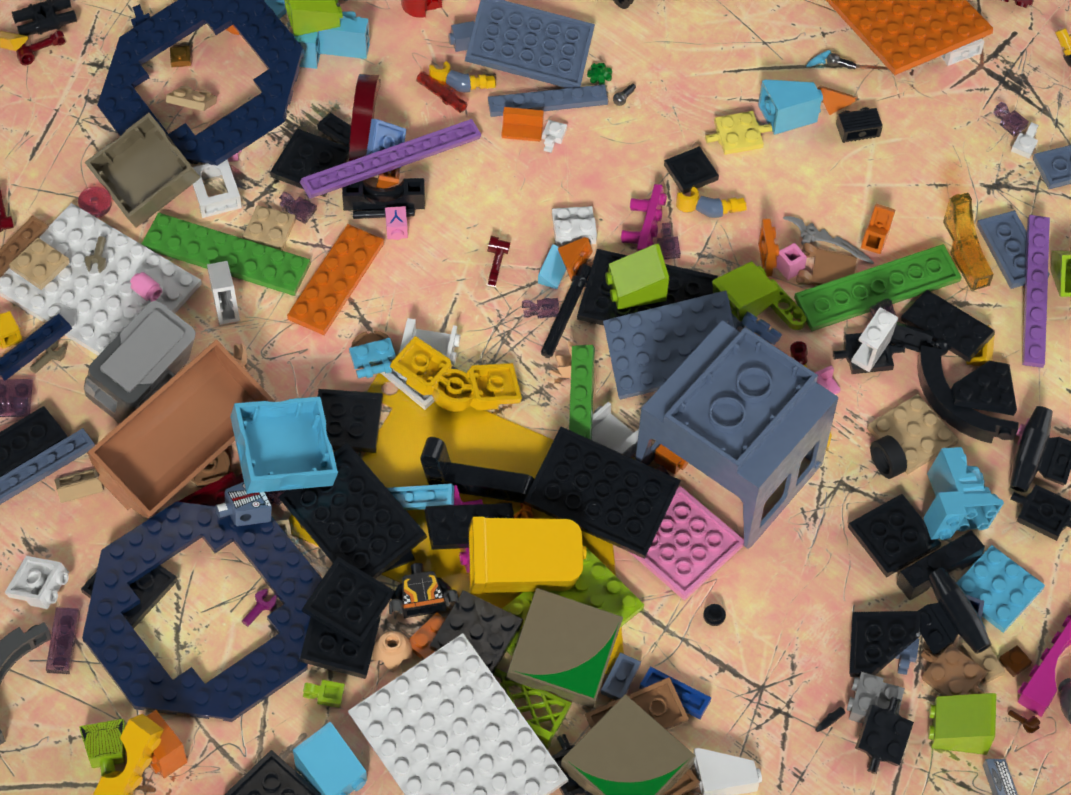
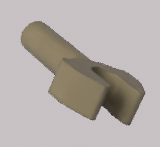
M98 237L94 254L85 257L88 272L91 271L94 263H98L99 273L107 266L106 258L102 257L106 242L105 237Z
M58 342L53 343L46 349V354L30 367L31 371L36 374L52 359L63 360L66 354L65 346H62L58 351H53L58 347Z

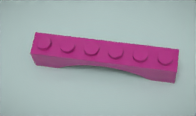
M1071 615L1067 616L1062 625L1065 627L1063 632L1057 631L1052 639L1053 647L1051 649L1046 648L1040 658L1043 661L1041 665L1038 666L1036 664L1031 670L1029 676L1032 678L1029 683L1024 681L1018 690L1021 696L1017 703L1040 717L1043 716L1057 692L1055 668L1058 657L1071 645Z

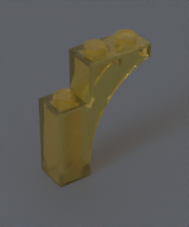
M969 193L956 194L949 198L943 223L953 239L950 254L970 290L974 291L990 286L994 273L986 261L978 241L972 213V198Z

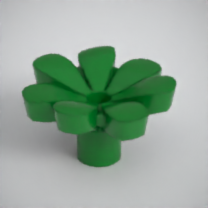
M594 63L591 65V70L587 72V77L590 78L591 83L598 81L599 85H604L605 80H612V69L606 68L605 63Z

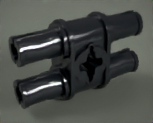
M46 0L33 5L29 4L27 8L11 12L15 24L25 20H33V22L17 26L19 35L24 36L37 33L42 35L44 32L55 29L59 30L61 26L77 22L74 10L61 14L55 13L63 9L72 8L70 0Z

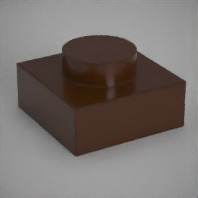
M1018 645L999 658L1001 664L1012 677H1015L1032 664V661Z

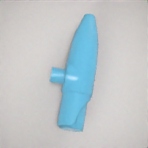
M827 50L817 55L807 63L806 67H812L819 63L825 64V59L831 54V51Z

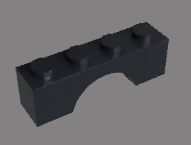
M404 178L399 185L386 189L372 187L364 180L342 187L343 211L384 210L387 207L406 206V209H425L424 178Z
M971 530L900 571L896 584L910 601L930 588L931 584L928 576L932 572L940 568H944L946 572L958 567L965 569L982 556L985 546Z

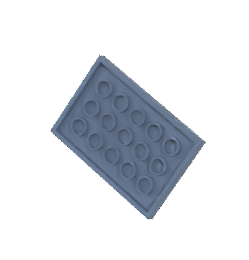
M480 0L465 61L565 88H580L595 24L505 0Z
M727 291L603 321L620 400L657 391L722 320L735 328Z

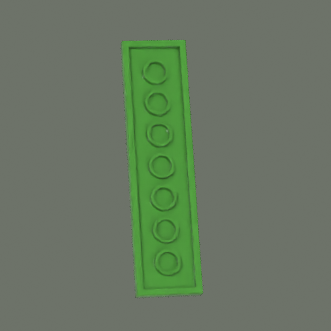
M162 213L157 214L142 242L143 246L155 253L206 269L207 264L228 261L232 277L293 296L296 295L311 265L310 259Z
M942 244L795 293L794 299L806 316V322L812 332L877 310L880 307L883 308L922 295L926 290L933 291L960 282L962 277L945 245Z

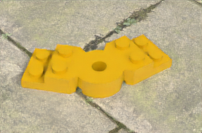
M416 336L404 347L390 365L392 369L407 378V385L422 395H432L434 401L441 408L448 411H463L469 406L476 410L498 409L500 404H517L522 400L513 363L472 365L467 373L458 369H451L452 365L448 357Z

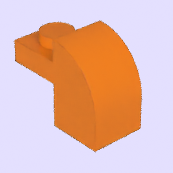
M879 204L875 205L861 245L862 249L881 254L891 229L895 209Z

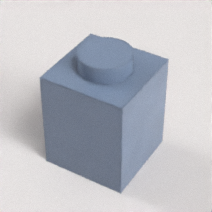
M474 21L451 25V33L448 34L450 45H454L455 52L468 49Z

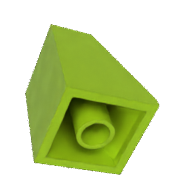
M284 0L294 36L340 27V18H343L341 7L336 5L338 0Z
M654 244L609 264L605 277L607 285H611V300L616 302L617 309L667 300L669 275L659 244Z
M1051 250V273L1059 296L1071 297V251Z
M752 261L712 281L714 293L727 291L731 312L740 322L747 311L758 316L780 298L778 283L774 279L770 280L766 276L765 270L760 265L756 266Z
M996 693L937 696L934 705L930 704L929 718L933 719L932 726L930 725L928 729V739L932 740L931 748L987 755L995 738Z

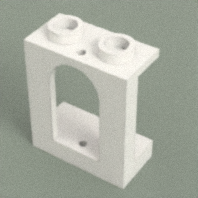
M228 159L218 166L208 163L193 167L201 177L192 185L202 218L242 208L240 194ZM222 175L227 193L208 197L202 180Z

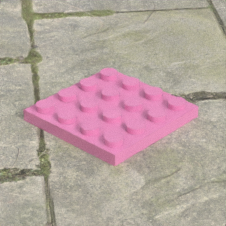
M680 486L675 493L646 558H641L633 553L630 554L685 601L744 546V539Z

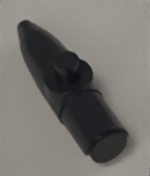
M839 707L834 712L829 713L820 722L815 731L819 732L831 726L845 714V710Z

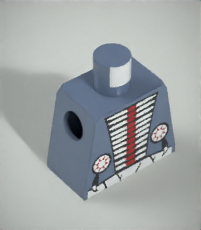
M244 482L226 489L225 503L215 505L218 518L230 515L236 526L271 522L272 506L265 492L247 494Z

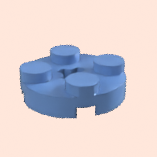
M747 311L741 323L752 332L760 335L764 340L775 345L782 334L774 328L770 330L771 325L764 320L756 321L758 318Z

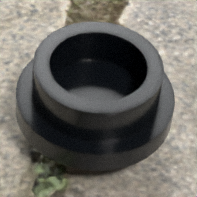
M711 604L705 608L703 618L707 624L719 626L725 621L726 612L722 606Z

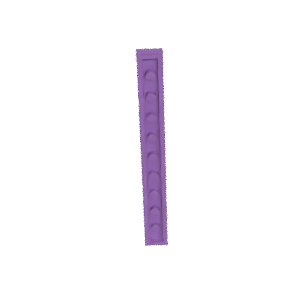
M470 119L303 177L300 184L309 199L473 142L480 139L481 133L474 121Z

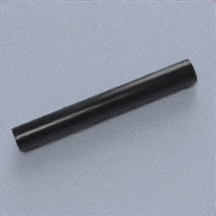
M407 208L406 217L414 216V208ZM385 209L353 211V219L386 218Z

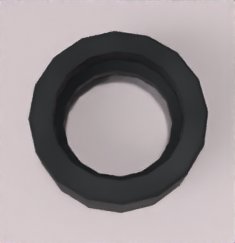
M887 435L871 443L870 452L872 460L878 471L885 478L891 479L906 472V456L895 438Z

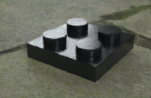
M700 146L664 160L665 168L683 194L690 192L692 187L698 189L719 179L718 173Z

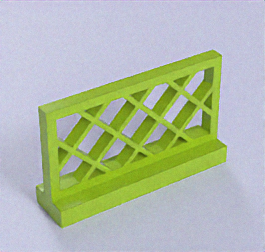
M496 668L493 675L501 679L502 683L499 684L504 688L511 701L514 703L513 700L525 698L527 706L517 709L520 713L530 711L533 719L526 721L548 750L572 703L545 690L534 689L506 679L507 673ZM516 685L521 688L522 692L511 695L508 687ZM538 695L542 698L543 702L531 704L529 696ZM557 704L564 708L562 712L552 714L549 706ZM545 707L548 715L537 718L534 709ZM551 721L553 726L551 731L541 728L539 724Z

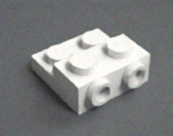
M592 206L552 209L556 246H564L584 237L589 239L590 245L596 244L597 231Z
M26 556L7 587L5 594L9 598L27 601L30 606L48 609L51 604L57 601V592L60 587L68 582L69 571L61 562Z

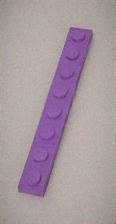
M1029 215L1027 220L1022 365L1043 368L1046 351L1050 217Z

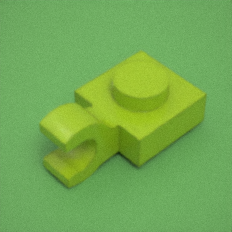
M322 680L321 686L305 683L303 697L308 699L318 698L317 704L340 708L345 684Z

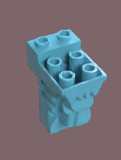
M353 11L342 12L343 18H340V27L294 36L305 51L299 67L317 69L320 54L367 59L370 46L368 18L356 17V13Z
M962 447L941 449L927 473L936 496L923 517L931 540L950 539L957 530L962 532L972 529H988L1003 506V500L999 499L997 495L991 494L990 488L985 487L983 473L980 472L977 466H967V457Z

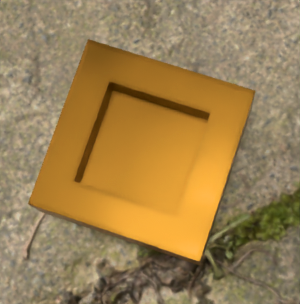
M189 46L170 47L171 68L191 66Z

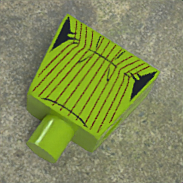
M124 719L79 726L91 767H100L101 776L115 771V765L125 762L126 749L120 739L126 726Z

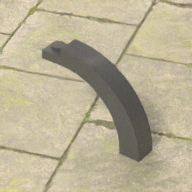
M45 622L32 626L25 633L18 627L0 640V685L7 672L20 658L52 639ZM0 730V745H1V744H3V743L6 742V741H5V738H4V736H3V734H2V731Z

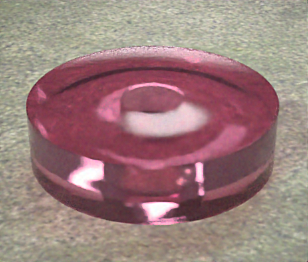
M101 187L87 188L81 192L78 198L79 208L96 218L107 214L112 206L109 192Z

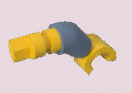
M447 61L444 62L443 69H436L434 65H429V80L434 85L448 84L458 92H470V90H476V87H479V89L496 88L494 76L480 74L478 77H475V75H469L468 73L463 74L454 70L450 71V64Z
M692 187L690 196H685L682 192H679L676 197V207L680 211L693 212L696 209L709 218L722 217L728 211L734 213L747 210L744 198L737 199L733 197L728 198L727 201L725 199H713L705 196L699 198V191L695 187Z

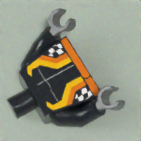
M415 563L410 566L411 575L403 576V583L397 586L395 594L389 602V614H392L393 611H400L404 618H410L436 612H445L446 606H450L449 603L451 601L459 603L458 594L442 578L436 577L434 571L425 572L422 563Z

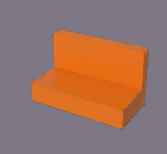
M504 107L501 137L540 142L544 111Z

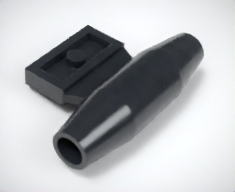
M1036 406L1023 431L1013 462L1010 488L1026 493L1038 471L1045 479L1060 485H1066L1071 471V441L1062 437L1049 438L1053 411L1049 408Z
M944 568L932 572L928 579L938 603L927 604L918 610L921 611L922 615L921 635L932 653L937 655L950 644H953L958 634L976 654L988 649L992 644L983 622L962 588Z

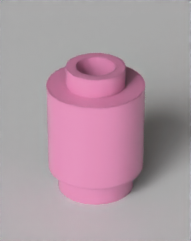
M144 272L135 274L130 281L131 289L146 301H156L162 293L160 284Z

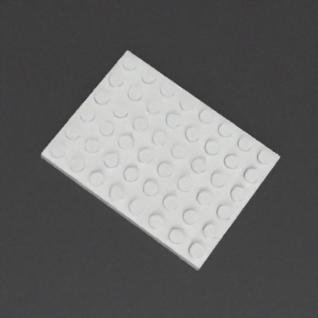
M71 203L39 237L68 257L70 263L42 290L9 268L0 278V296L44 323H47L59 313L73 328L65 336L99 356L146 305L151 302L150 300L146 301L131 289L130 281L135 274L144 272L159 283L162 293L156 301H159L174 313L184 305L202 283L201 279ZM98 237H105L106 242L102 257L106 258L107 266L99 273L98 263H94L91 271L88 272L85 257L94 254Z
M463 633L348 710L349 715L404 795H550L568 782L566 775Z

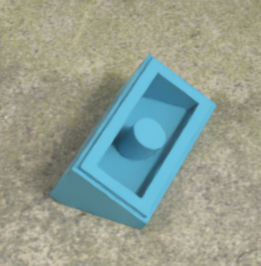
M552 244L538 274V284L558 289L566 268L558 251L559 247Z

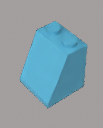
M762 80L758 106L767 123H771L772 132L776 135L816 123L821 112L820 106L823 94L820 89H817L814 82Z
M331 722L327 723L293 749L295 768L322 795H349L354 790H360L366 784V770Z

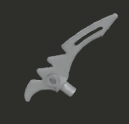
M783 217L784 220H788L799 227L801 237L803 238L801 241L802 245L815 241L832 243L849 251L855 257L874 264L859 249L838 236L833 239L825 229L818 231L813 223L805 226L803 220L799 218Z

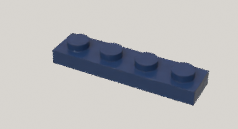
M58 313L0 358V377L6 381L72 330L71 325Z

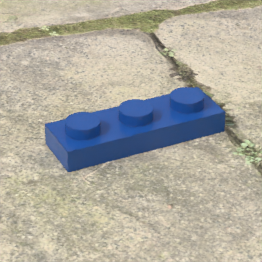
M650 666L640 683L639 689L648 687L670 676ZM670 677L685 712L701 720L711 702V697Z

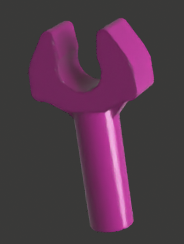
M268 589L258 591L255 594L257 604L245 616L242 623L249 627L263 610L273 611L276 608L277 596L274 595L270 601L265 602L263 599L268 595Z

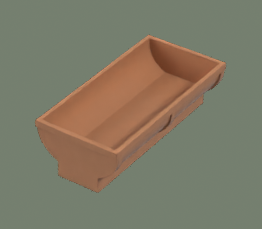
M216 339L90 449L87 454L92 465L100 475L98 480L127 510L132 508L141 516L149 519L235 441L230 418L234 403L275 401Z

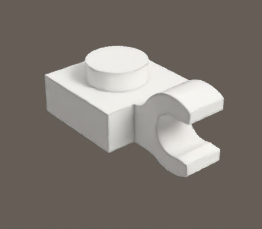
M548 120L542 134V139L545 140L544 151L552 153L555 143H562L567 131V124Z
M1031 122L1026 134L1019 133L1011 152L1030 159L1038 143V140L1034 137L1039 125Z

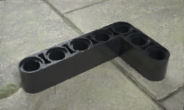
M436 437L426 439L420 457L429 485H457L458 492L463 494L524 503L535 479L530 475L451 463L444 441Z

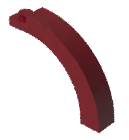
M359 74L352 111L349 161L364 157L367 154L371 119H374L377 94L381 85L379 75Z

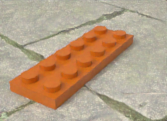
M347 224L287 314L288 320L325 336L383 247L384 239Z

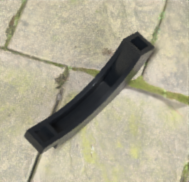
M921 345L917 363L918 378L923 394L934 411L950 426L974 439L987 443H992L994 437L1014 441L1019 422L991 417L972 408L953 405L951 388L942 370V349Z

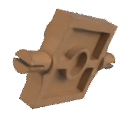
M950 644L937 657L928 649L922 652L921 657L930 663V667L922 675V680L941 695L984 694L978 686L987 675V671Z

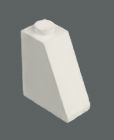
M228 261L207 264L219 325L240 321Z
M694 748L693 754L696 755L694 767L697 779L700 781L701 795H739L758 791L759 783L762 782V775L760 769H756L754 760L702 748Z

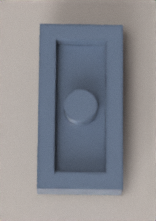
M620 653L601 689V694L614 700L622 698L627 693L641 665V661Z

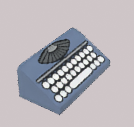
M985 759L982 766L992 794L1018 795L1005 759Z

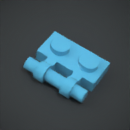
M390 338L349 348L358 379L363 377L371 378L374 374L385 372V374L392 372L393 369L390 367L391 362L389 361L394 360L396 355Z

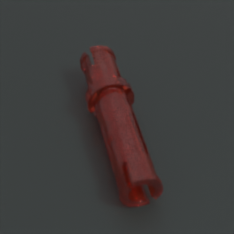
M426 72L419 73L416 79L418 83L442 99L444 104L452 106L459 113L465 111L468 105L467 102L459 98L453 90L447 89Z

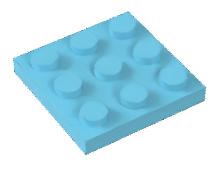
M993 545L985 551L957 582L966 595L984 601L982 617L1003 633L1045 587L1042 582Z

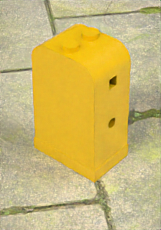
M473 517L469 526L470 594L535 592L536 588L547 592L571 589L583 571V559H586L587 555L586 546H582L581 528L570 519Z

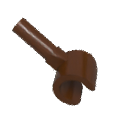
M1012 710L1008 712L1009 716L1023 724L1026 732L1034 733L1040 728L1038 725L1041 722L1037 717L1032 716L1027 720Z

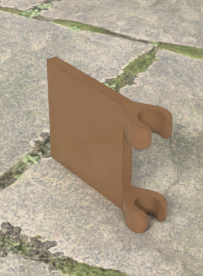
M805 243L801 251L807 258L815 257L813 272L811 274L806 270H799L796 282L819 286L855 273L857 257L819 249L812 244Z

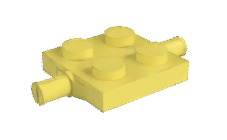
M753 111L715 117L716 133L705 135L706 143L718 141L722 146L724 155L760 149L764 145L761 133L772 132L771 123L759 125Z

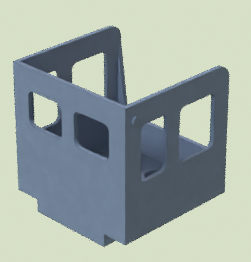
M722 320L641 408L636 460L649 465L655 458V450L662 444L739 497L743 503L744 547L749 549L822 466L839 397L817 383L818 375L754 332L746 327L740 332ZM651 440H656V442L651 446ZM805 457L811 463L798 478L800 465ZM786 479L782 497L762 519L766 501Z

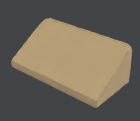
M96 469L55 479L60 502L64 503L102 492V483L98 480L99 473Z

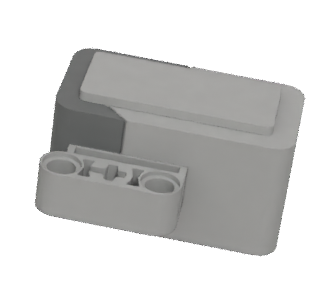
M159 301L150 302L90 364L84 383L86 397L117 422L121 423L172 379L188 362L195 340V330Z

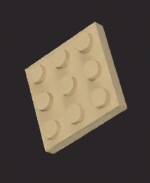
M918 394L867 426L868 431L876 440L890 435L898 441L906 456L907 475L937 457L942 448H951L959 440Z

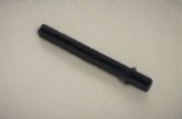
M585 263L579 266L576 275L572 277L570 289L541 350V355L545 356V358L553 356L583 288L586 287L591 267Z

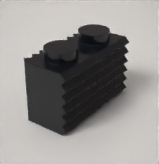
M864 107L852 112L845 110L837 115L836 126L843 143L881 136L883 124L881 123L877 108L870 109Z

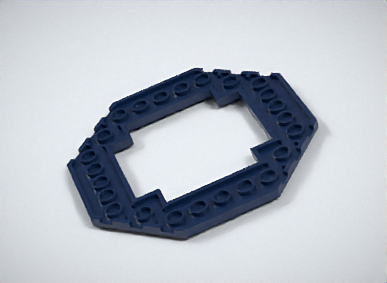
M177 0L119 37L97 106L119 136H122L129 127L150 113L190 164L202 162L218 166L285 122L287 107L291 103L294 92L293 86L297 81L300 61L303 59L305 51L264 0ZM205 24L209 26L215 35L233 25L268 68L267 71L253 79L255 85L262 93L197 135L191 131L186 123L168 134L134 89L150 78L141 65Z
M174 502L101 550L82 639L134 709L157 710L159 713L175 715L180 713L190 715V717L205 719L210 717L233 722L307 671L308 664L299 662L310 616L302 612V609L322 578L272 516L271 522L236 526L230 515L218 518L215 506ZM200 538L204 539L214 553L234 542L284 604L267 616V620L278 632V635L206 684L192 667L172 680L123 616L124 613L140 604V599L129 585Z

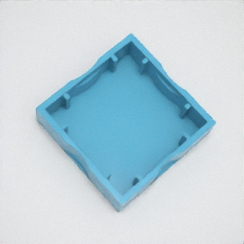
M320 397L295 398L280 402L234 403L230 418L247 494L333 486L338 471L332 445L327 437L326 419Z

